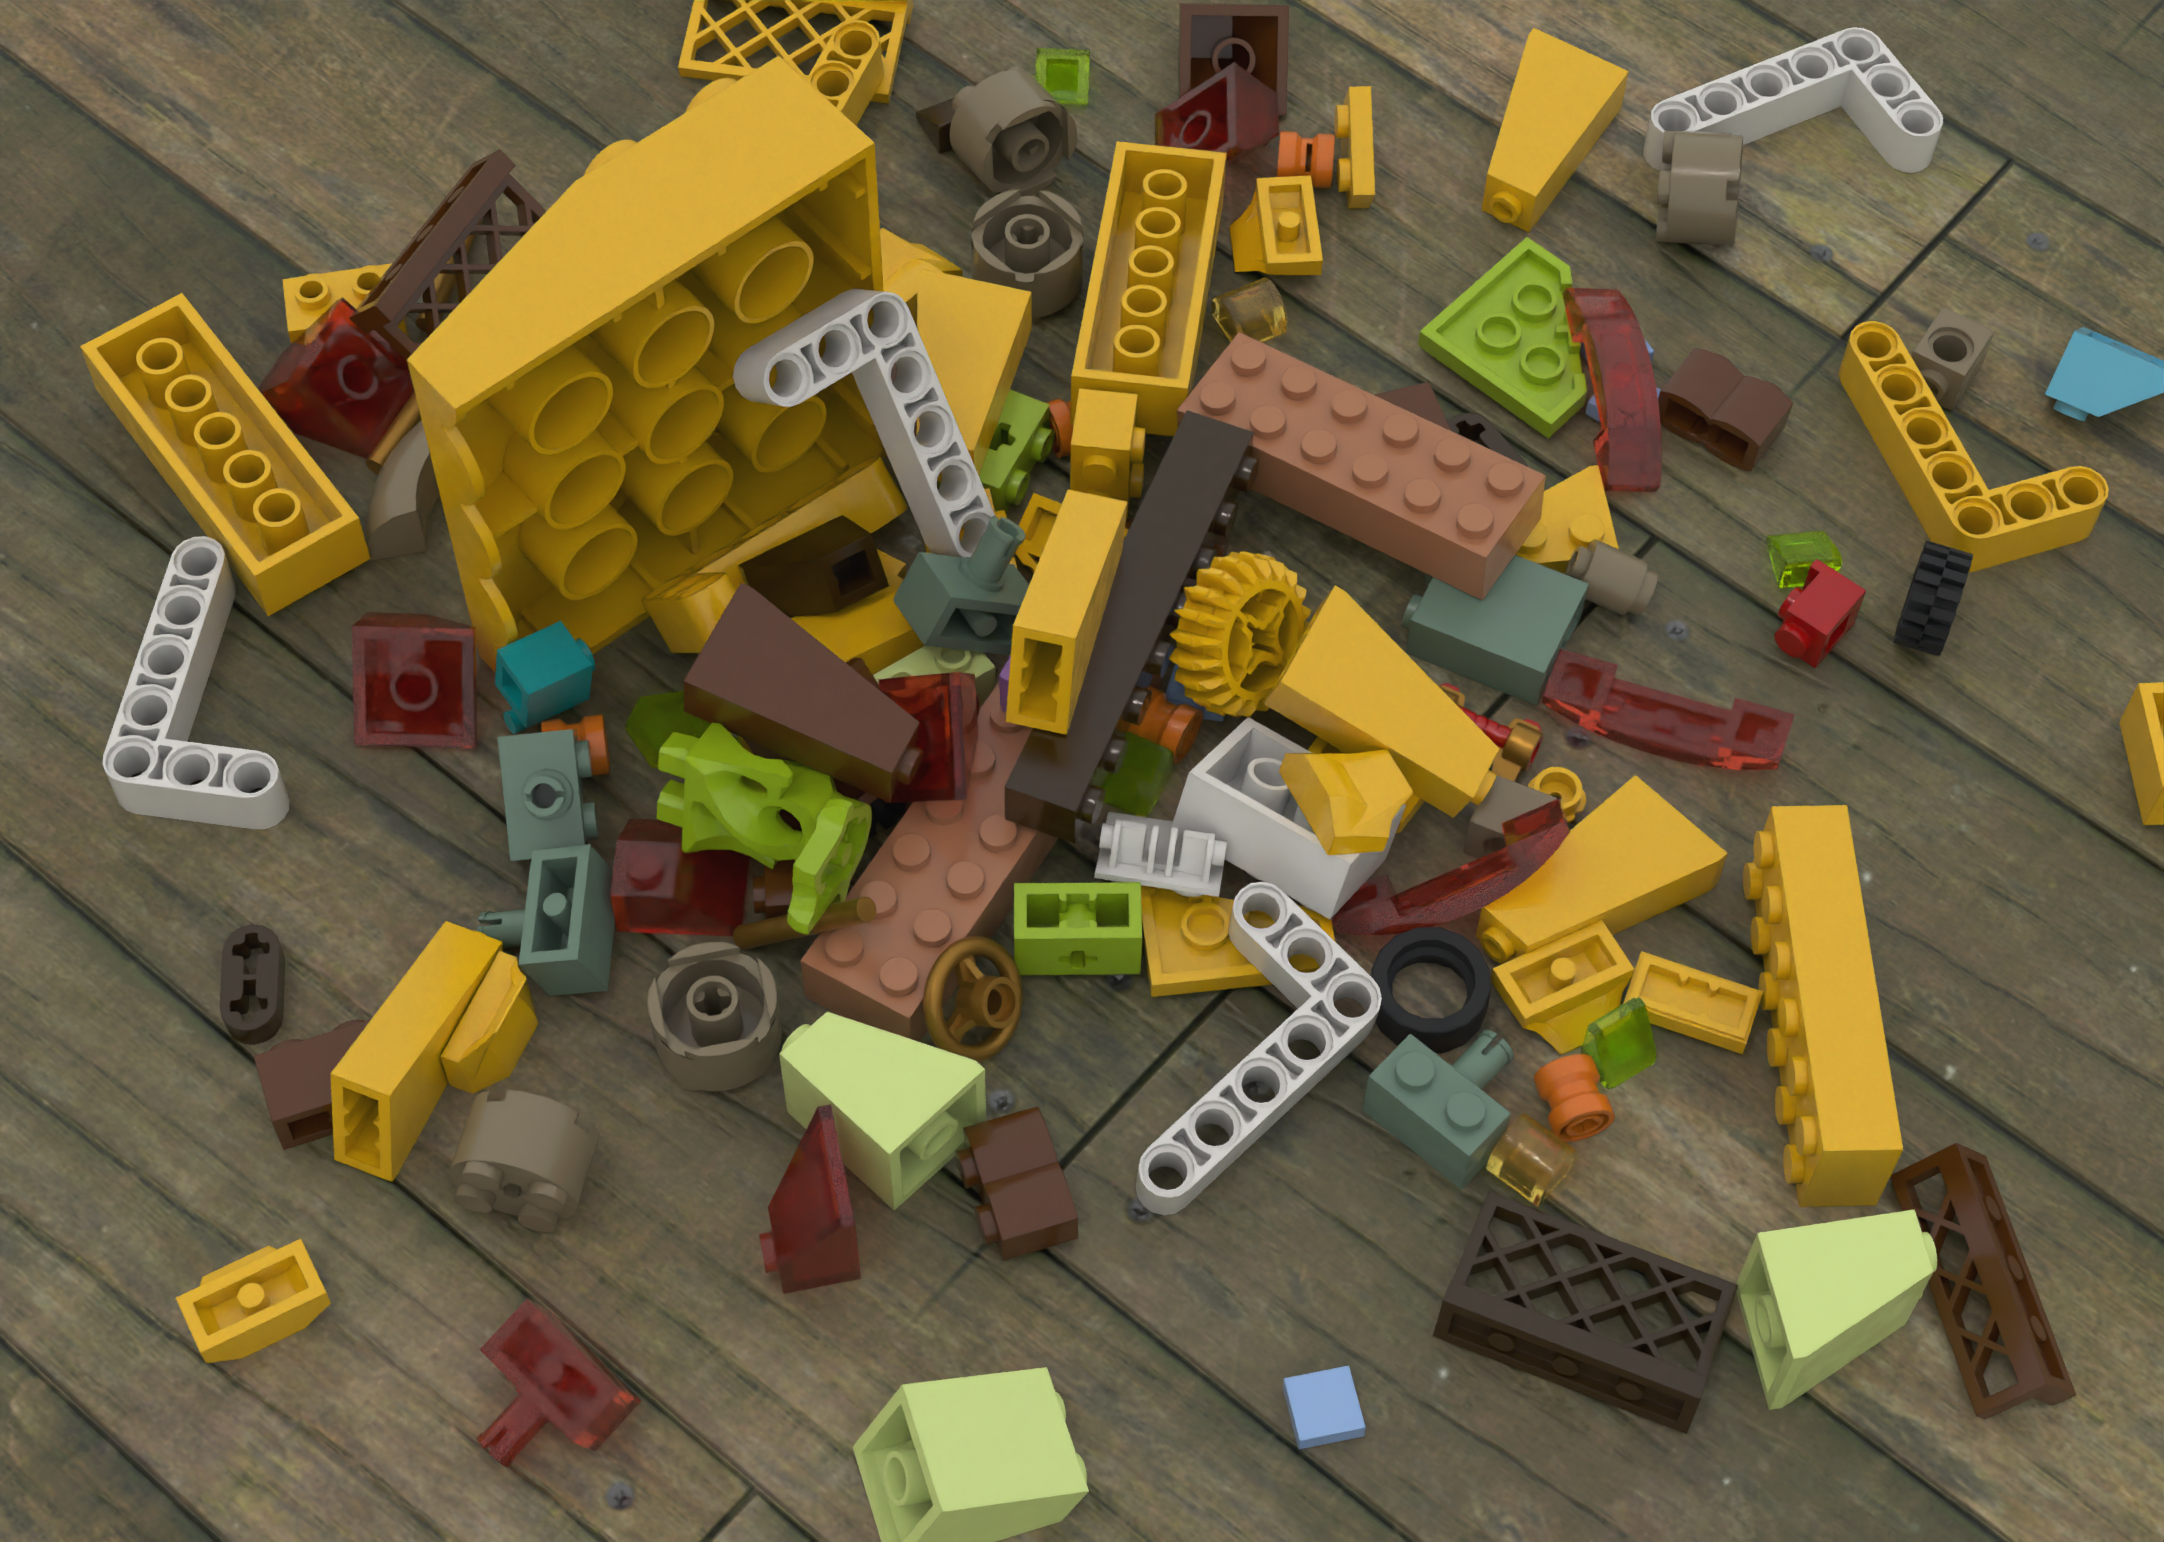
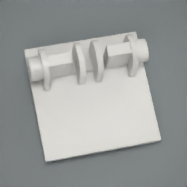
M1108 812L1106 823L1102 825L1099 844L1100 852L1094 878L1111 880L1112 882H1141V885L1171 889L1180 895L1188 897L1201 895L1219 897L1227 842L1215 840V833L1184 830V835L1178 833V828L1172 827L1171 829L1173 821Z

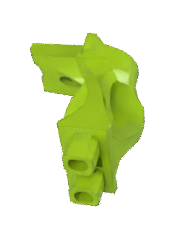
M712 722L700 738L678 732H673L660 748L658 770L684 778L685 782L683 784L670 779L662 789L657 801V819L683 828L682 851L685 853L702 850H733L751 856L771 869L774 868L778 861L796 860L793 864V893L788 909L787 923L796 932L808 935L831 903L842 902L846 899L850 881L862 858L868 841L872 819L871 807L867 803L843 796L837 792L833 778L797 761L767 759L753 755L744 749L720 723ZM784 809L792 813L800 822L802 831L793 830L779 815L780 810Z

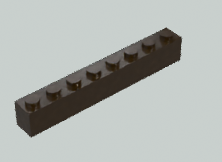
M1188 410L1186 411L1124 539L1122 554L1068 733L1065 735L1037 728L1032 729L1005 785L1006 820L1074 844L1084 823L1093 825L1096 822L1106 794V789L1101 788L1108 772L1117 775L1120 771L1129 745V740L1124 737L1131 723L1139 726L1146 715L1151 699V690L1147 688L1153 675L1162 678L1170 663L1169 657L1173 652L1174 643L1170 642L1171 636L1169 634L1175 628H1178L1180 619L1174 610L1182 609L1187 600L1184 587L1196 585L1198 569L1210 568L1213 558L1217 557V549L1213 547L1218 536L1227 538L1235 523L1238 512V503H1235L1239 491L1248 493L1254 483L1259 466V459L1252 457L1254 432Z

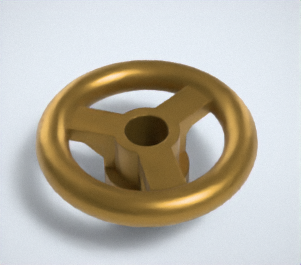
M970 936L957 940L938 956L930 969L925 983L923 1012L927 1030L939 1049L976 1060L980 1063L994 1057L1007 1045L1019 1023L1023 1003L1021 977L1013 958L1002 945L981 936ZM973 955L983 956L990 960L997 968L1001 977L983 975L975 965ZM954 968L959 984L956 996L957 1007L947 1023H945L942 1008L943 992L948 976ZM974 1026L995 1028L990 1036L980 1043L969 1045L960 1042L965 1033Z

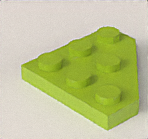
M1528 237L1521 241L1419 332L1418 346L1548 439L1585 404L1587 386L1580 360L1581 342L1577 313L1573 308L1571 289L1573 283L1571 268Z

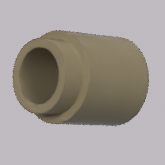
M1596 539L1592 540L1587 548L1579 545L1575 549L1565 571V575L1589 584L1585 600L1620 615H1625L1627 612L1637 616L1641 615L1647 607L1658 581V573L1647 568V561Z

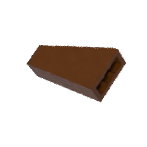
M740 583L683 681L684 712L711 724L712 722L720 723L733 734L890 802L899 783L902 782L909 785L920 767L924 755V750L917 747L920 722L755 589Z

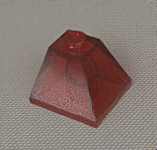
M1235 62L1155 114V145L1227 153L1226 168L1260 147L1266 146L1271 140L1279 136L1278 94Z
M342 297L333 303L279 356L258 387V390L287 427L295 434L368 459L413 394L414 387L407 360L375 330L365 334L349 319L356 309Z
M367 612L352 625L354 745L446 748L477 747L476 627L429 614Z
M952 672L878 679L879 690L920 722L917 747L924 750L923 759L912 782L909 785L900 782L890 802L885 801V803L966 800L978 740L977 718L980 707L976 694L975 674Z
M629 819L616 842L610 889L617 932L733 936L735 928L743 925L750 856L733 850H702L685 853L682 851L683 828L661 820Z
M831 1104L817 1107L768 1206L771 1231L759 1234L766 1273L779 1271L783 1294L861 1279L855 1220Z

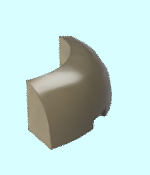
M422 420L392 450L373 486L368 505L366 544L371 558L369 561L427 551V526L430 514L440 493Z

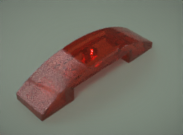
M1566 288L1562 295L1572 342H1584L1602 428L1594 438L1593 444L1604 491L1656 492L1661 485L1662 467L1660 413L1653 368L1638 320L1625 297L1617 289Z
M1563 649L1559 650L1542 697V703L1570 721L1617 743L1675 761L1734 770L1778 769L1795 714L1735 698L1732 710L1723 709L1616 679L1617 664Z
M1559 798L1501 823L1506 847L1397 894L1387 873L1365 882L1332 917V922L1337 932L1354 935H1387L1403 933L1416 927H1433L1468 915L1506 895L1544 865L1570 833L1564 808Z

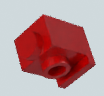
M1816 559L1810 565L1803 589L1798 586L1795 587L1779 609L1778 617L1783 619V623L1774 635L1776 644L1786 654L1800 658L1816 669L1855 624L1866 590Z

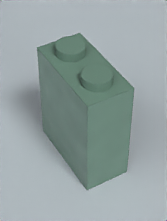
M1517 555L1513 557L1483 600L1426 574L1425 583L1429 584L1425 594L1423 596L1414 594L1403 616L1401 626L1409 629L1405 653L1537 706L1581 619L1589 584Z

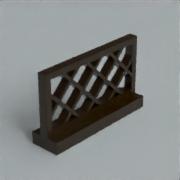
M1488 1191L1454 1278L1450 1281L1444 1296L1433 1336L1687 1434L1707 1383L1708 1374L1738 1285ZM1493 1217L1520 1226L1527 1241L1501 1249L1489 1229ZM1568 1244L1581 1249L1590 1264L1563 1273L1550 1249ZM1483 1246L1487 1254L1478 1256L1480 1249ZM1536 1254L1549 1278L1522 1286L1509 1263ZM1628 1267L1645 1274L1653 1288L1626 1296L1613 1272ZM1495 1268L1508 1291L1493 1296L1466 1284L1470 1275ZM1599 1278L1612 1302L1585 1310L1572 1286ZM1692 1291L1716 1300L1718 1303L1714 1313L1690 1321L1676 1296ZM1558 1292L1571 1316L1556 1320L1540 1314L1536 1311L1530 1300ZM1662 1302L1675 1326L1649 1335L1635 1310ZM1620 1315L1634 1340L1619 1344L1603 1338L1598 1333L1594 1324ZM1708 1331L1703 1343L1699 1334ZM1684 1339L1697 1361L1695 1371L1692 1372L1666 1362L1657 1348Z

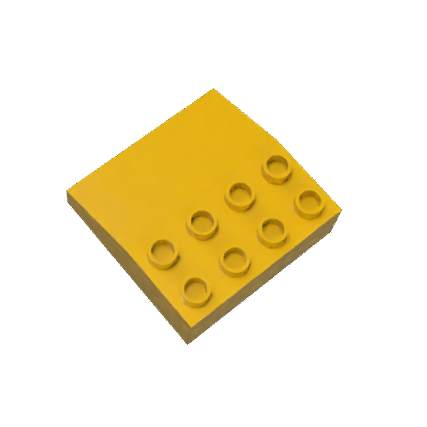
M779 55L738 81L732 78H721L711 82L697 93L683 115L641 141L620 140L604 148L591 161L584 176L577 179L407 359L479 656L495 673L498 649L559 621L564 624L575 640L578 638L582 639L593 655L650 616L641 601L648 593L852 467L876 456H880L882 459L887 456L852 372L802 403L792 407L749 401L741 396L735 387L733 378L734 366L739 356L746 349L845 291L863 289L884 292L875 142ZM872 307L868 313L867 318L869 329L871 328L874 319ZM824 335L819 342L818 351L820 358H822L826 348ZM775 364L769 373L771 388L777 380Z

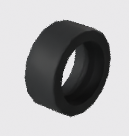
M1416 927L1395 935L1380 949L1371 969V977L1379 986L1382 997L1375 1022L1379 1030L1398 1046L1409 1034H1412L1434 1053H1445L1463 1046L1480 1030L1488 1010L1491 994L1490 969L1481 951L1461 934L1441 927ZM1416 963H1437L1451 968L1464 979L1467 988V998L1463 1008L1457 1013L1444 1018H1422L1408 1013L1395 1001L1392 989L1395 976L1401 969Z

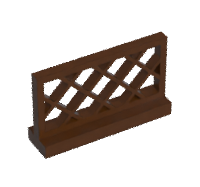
M500 149L472 163L349 317L365 334L375 330L405 360L422 344L414 343L398 327V324L406 314H425L428 338L440 325L438 313H451L471 292L469 274H488L502 259L500 235L521 236L522 238L533 226V223L535 224L546 213V210L509 174L515 167V164ZM502 193L517 206L519 226L498 225L495 202ZM484 218V225H477ZM469 235H486L489 264H468L465 240ZM453 256L454 264H447ZM438 274H455L459 303H437L434 279ZM422 295L423 303H416Z

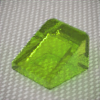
M1036 48L1035 79L1060 104L1088 105L1090 50Z
M1824 530L1767 535L1766 543L1778 588L1804 586L1810 565L1816 559L1835 571L1840 572L1843 563L1841 553Z
M684 691L639 697L626 722L625 729L652 768H657L660 748L673 732L700 738L711 723L684 712Z
M1127 731L1124 738L1129 740V745L1123 765L1117 775L1108 772L1101 787L1106 789L1104 803L1134 816L1148 817L1173 774L1174 754L1168 748Z
M1640 997L1632 998L1588 1025L1581 1054L1592 1056L1600 1074V1082L1607 1089L1617 1087L1653 1065L1656 1061V1047L1646 1005Z

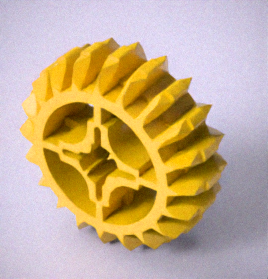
M1241 551L1240 553L1231 552L1225 557H1214L1209 569H1198L1196 586L1184 587L1187 600L1182 609L1174 610L1180 619L1178 628L1169 634L1177 641V647L1171 653L1169 659L1179 666L1174 680L1184 685V696L1193 699L1195 703L1206 707V710L1223 716L1228 714L1235 717H1251L1255 711H1268L1269 707L1263 703L1305 631L1304 622L1310 616L1312 610L1302 605L1307 589L1297 585V573L1288 570L1284 563L1276 561L1271 556L1258 553L1254 554L1246 551Z

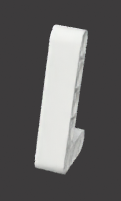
M1853 27L1841 30L1659 102L1651 111L1643 156L1651 167L1659 171L1671 169L1672 164H1662L1665 130L1732 133V135L1743 136V145L1842 107L1891 167L1901 172L1915 173L1927 168L1932 160L1943 126V116L1937 106L1877 35L1867 29Z
M863 289L845 291L746 349L739 356L734 366L733 378L735 387L741 396L749 401L792 407L802 403L852 372L925 544L934 554L962 558L971 557L987 529L990 518L995 516L913 317L903 298L895 293ZM872 307L874 319L873 324L869 329L867 318L868 313ZM824 335L826 348L822 358H820L818 351L819 342ZM894 363H896L897 374L892 384L891 369ZM775 364L777 380L771 388L769 373ZM917 418H919V431L915 437L914 425ZM941 472L942 481L939 489H937V478ZM962 526H964V534H963V537H962V539H961V541H960V540H959L960 530H961Z
M206 536L192 537L184 540L175 548L171 555L103 754L102 765L119 805L126 811L141 815L232 827L267 829L277 825L285 818L290 804L276 761L269 754L256 750L188 742L236 595V584L222 545L215 539ZM143 772L141 775H138V776H135V777H131V776H133L134 774ZM198 780H203L202 782H200V783H198V784L190 785V784H192L193 782H196V781H198ZM263 788L262 790H260V791H258V792L249 793V792H251V791L254 790V789Z
M1266 882L1250 883L1239 891L1234 900L1228 931L1230 940L1236 949L1298 1009L1146 1149L1140 1159L1135 1188L1137 1197L1142 1205L1152 1213L1169 1215L1185 1208L1366 1039L1376 1021L1382 997L1380 988L1374 979L1289 896L1273 884ZM1250 911H1262L1270 915L1275 924L1269 928H1255L1246 922L1243 915ZM1297 954L1309 955L1316 960L1320 969L1311 973L1299 972L1292 967L1288 958ZM1341 998L1354 999L1362 1005L1365 1014L1355 1018L1346 1017L1337 1011L1334 1002ZM1294 1040H1308L1317 1046L1320 1056L1311 1060L1299 1059L1292 1054L1288 1044ZM1249 1082H1263L1271 1087L1275 1093V1098L1264 1103L1254 1102L1245 1095L1242 1087ZM1204 1124H1216L1226 1130L1230 1140L1219 1146L1207 1145L1199 1139L1196 1130ZM1157 1167H1171L1180 1173L1183 1183L1176 1189H1161L1153 1184L1149 1174Z

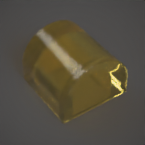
M1266 277L1212 299L1211 314L1230 342L1239 332L1259 342L1287 332V313L1284 302L1274 283Z
M1524 1113L1513 1122L1501 1137L1489 1157L1486 1169L1539 1207L1576 1164L1579 1152Z

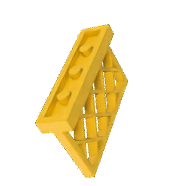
M694 0L678 65L679 75L681 77L712 81L721 78H732L738 81L756 70L757 68H752L745 59L767 45L776 56L779 55L806 80L809 75H804L797 65L819 52L822 53L838 26L854 20L893 22L891 32L880 38L881 53L887 50L886 57L884 58L882 55L884 75L871 99L872 102L889 104L906 24H910L913 0H725L732 1L738 9L717 22L706 11L709 0ZM771 6L784 8L790 16L767 29L756 13ZM819 13L837 15L842 23L819 36L808 20ZM748 20L759 35L736 48L724 33L743 21ZM703 23L707 27L704 30H702ZM799 26L811 42L788 55L777 39ZM715 38L728 53L713 63L695 60L697 49Z

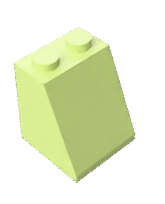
M826 1012L811 1026L804 1024L793 1031L779 1053L787 1112L894 1211L955 1156L956 1150L964 1148V1127L987 1121L985 1068L976 1060Z
M1915 1209L1757 1233L1737 1280L1738 1288L1736 1294L1769 1410L1783 1408L1906 1325L1918 1300L1921 1299L1928 1281L1937 1269V1253L1934 1241L1928 1232L1921 1231Z
M1047 1367L902 1384L853 1446L881 1542H996L1061 1522L1089 1492L1086 1484L1087 1472L1083 1459L1075 1451L1065 1422V1405L1061 1396L1055 1392Z

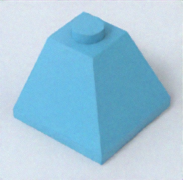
M2082 327L2074 331L2045 395L2057 399L2053 409L2085 422L2089 413L2100 417L2164 393V360Z

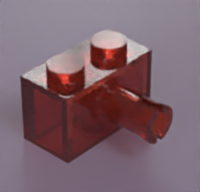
M526 1299L479 1349L516 1386L515 1390L518 1393L517 1397L490 1426L476 1437L479 1444L485 1449L489 1447L491 1450L488 1453L507 1468L548 1422L556 1425L573 1443L596 1451L642 1401L550 1310L529 1299Z

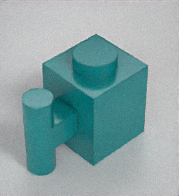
M561 621L497 650L495 685L512 708L504 712L503 717L508 729L513 734L590 699L592 672L595 671L593 655L587 644L580 638L575 640Z

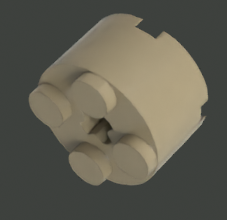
M1015 66L1007 71L996 73L984 79L976 86H966L956 94L953 100L952 108L955 113L950 126L952 149L993 193H1003L1018 189L1021 190V196H1032L1038 193L1039 190L1045 189L1057 178L1058 175L1053 169L1058 165L1062 157L1064 156L1069 161L1075 150L1077 127L1073 117L1023 67Z
M1664 131L1662 164L1672 165L1671 169L1660 170L1658 204H1668V209H1659L1656 242L1707 245L1735 244L1743 136L1732 135V133Z
M1018 189L1006 191L992 197L980 207L973 221L971 234L972 279L1032 292V324L1037 323L1043 316L1060 311L1076 297L1083 285V231L1080 215L1068 201L1052 192L1039 190V196H1021V190Z
M705 942L684 948L668 960V967L660 974L657 980L654 978L649 988L647 999L648 1013L658 1057L665 1069L683 1089L689 1091H726L735 1089L766 1076L775 1064V1057L782 1038L775 980L767 965L759 958L756 961L752 957L740 952V947L726 942Z
M507 1090L503 1101L487 1102L490 1091L478 1094L473 1100L449 1169V1178L457 1187L454 1200L462 1207L471 1211L488 1213L495 1209L518 1216V1222L531 1230L546 1233L554 1232L558 1220L573 1216L577 1210L599 1143V1131L591 1124L587 1134L576 1125L579 1116L577 1111L544 1096L524 1091Z

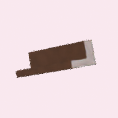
M1955 1143L1892 1174L1890 1179L1902 1211L1915 1209L1921 1231L1928 1232L1934 1241L1937 1253V1269L1933 1272L1928 1284L1976 1416L1988 1419L2030 1399L2054 1406L2076 1396L1987 1157ZM1941 1173L1947 1192L1936 1216L1923 1211L1914 1185ZM1955 1214L1957 1215L1960 1225L1952 1222ZM1927 1220L1934 1222L1931 1231L1929 1229ZM1949 1229L1963 1234L1969 1247V1252L1959 1275L1945 1270L1939 1256ZM1977 1273L1979 1274L1982 1285L1974 1282ZM1948 1279L1956 1282L1953 1292ZM1971 1289L1985 1294L1992 1309L1982 1336L1966 1330L1961 1316ZM2000 1334L2005 1346L1996 1343ZM1970 1340L1978 1343L1975 1352ZM1995 1350L2009 1356L2018 1383L1990 1395L1983 1374L1992 1352Z

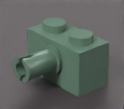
M997 516L990 518L987 529L971 557L962 558L925 552L917 554L893 601L925 646L1011 655L1013 624L1029 587V584L1015 565L1009 564L1019 545L1025 540L1024 531L1013 521L1001 517L999 520Z
M577 729L497 737L510 861L531 859L532 850L588 845L590 839H599L596 803H585L582 778L593 777L589 740L578 741Z
M591 844L532 850L525 909L481 912L478 921L481 924L489 923L490 926H477V931L502 941L503 949L520 947L518 965L549 996L608 991L620 877Z
M1483 1030L1479 1034L1478 1039L1451 1065L1412 1034H1409L1368 1076L1362 1111L1462 1190L1503 1146L1511 1113L1482 1089L1505 1065H1508L1514 1059V1053L1503 1038L1493 1048L1490 1044L1497 1038V1033L1491 1030Z

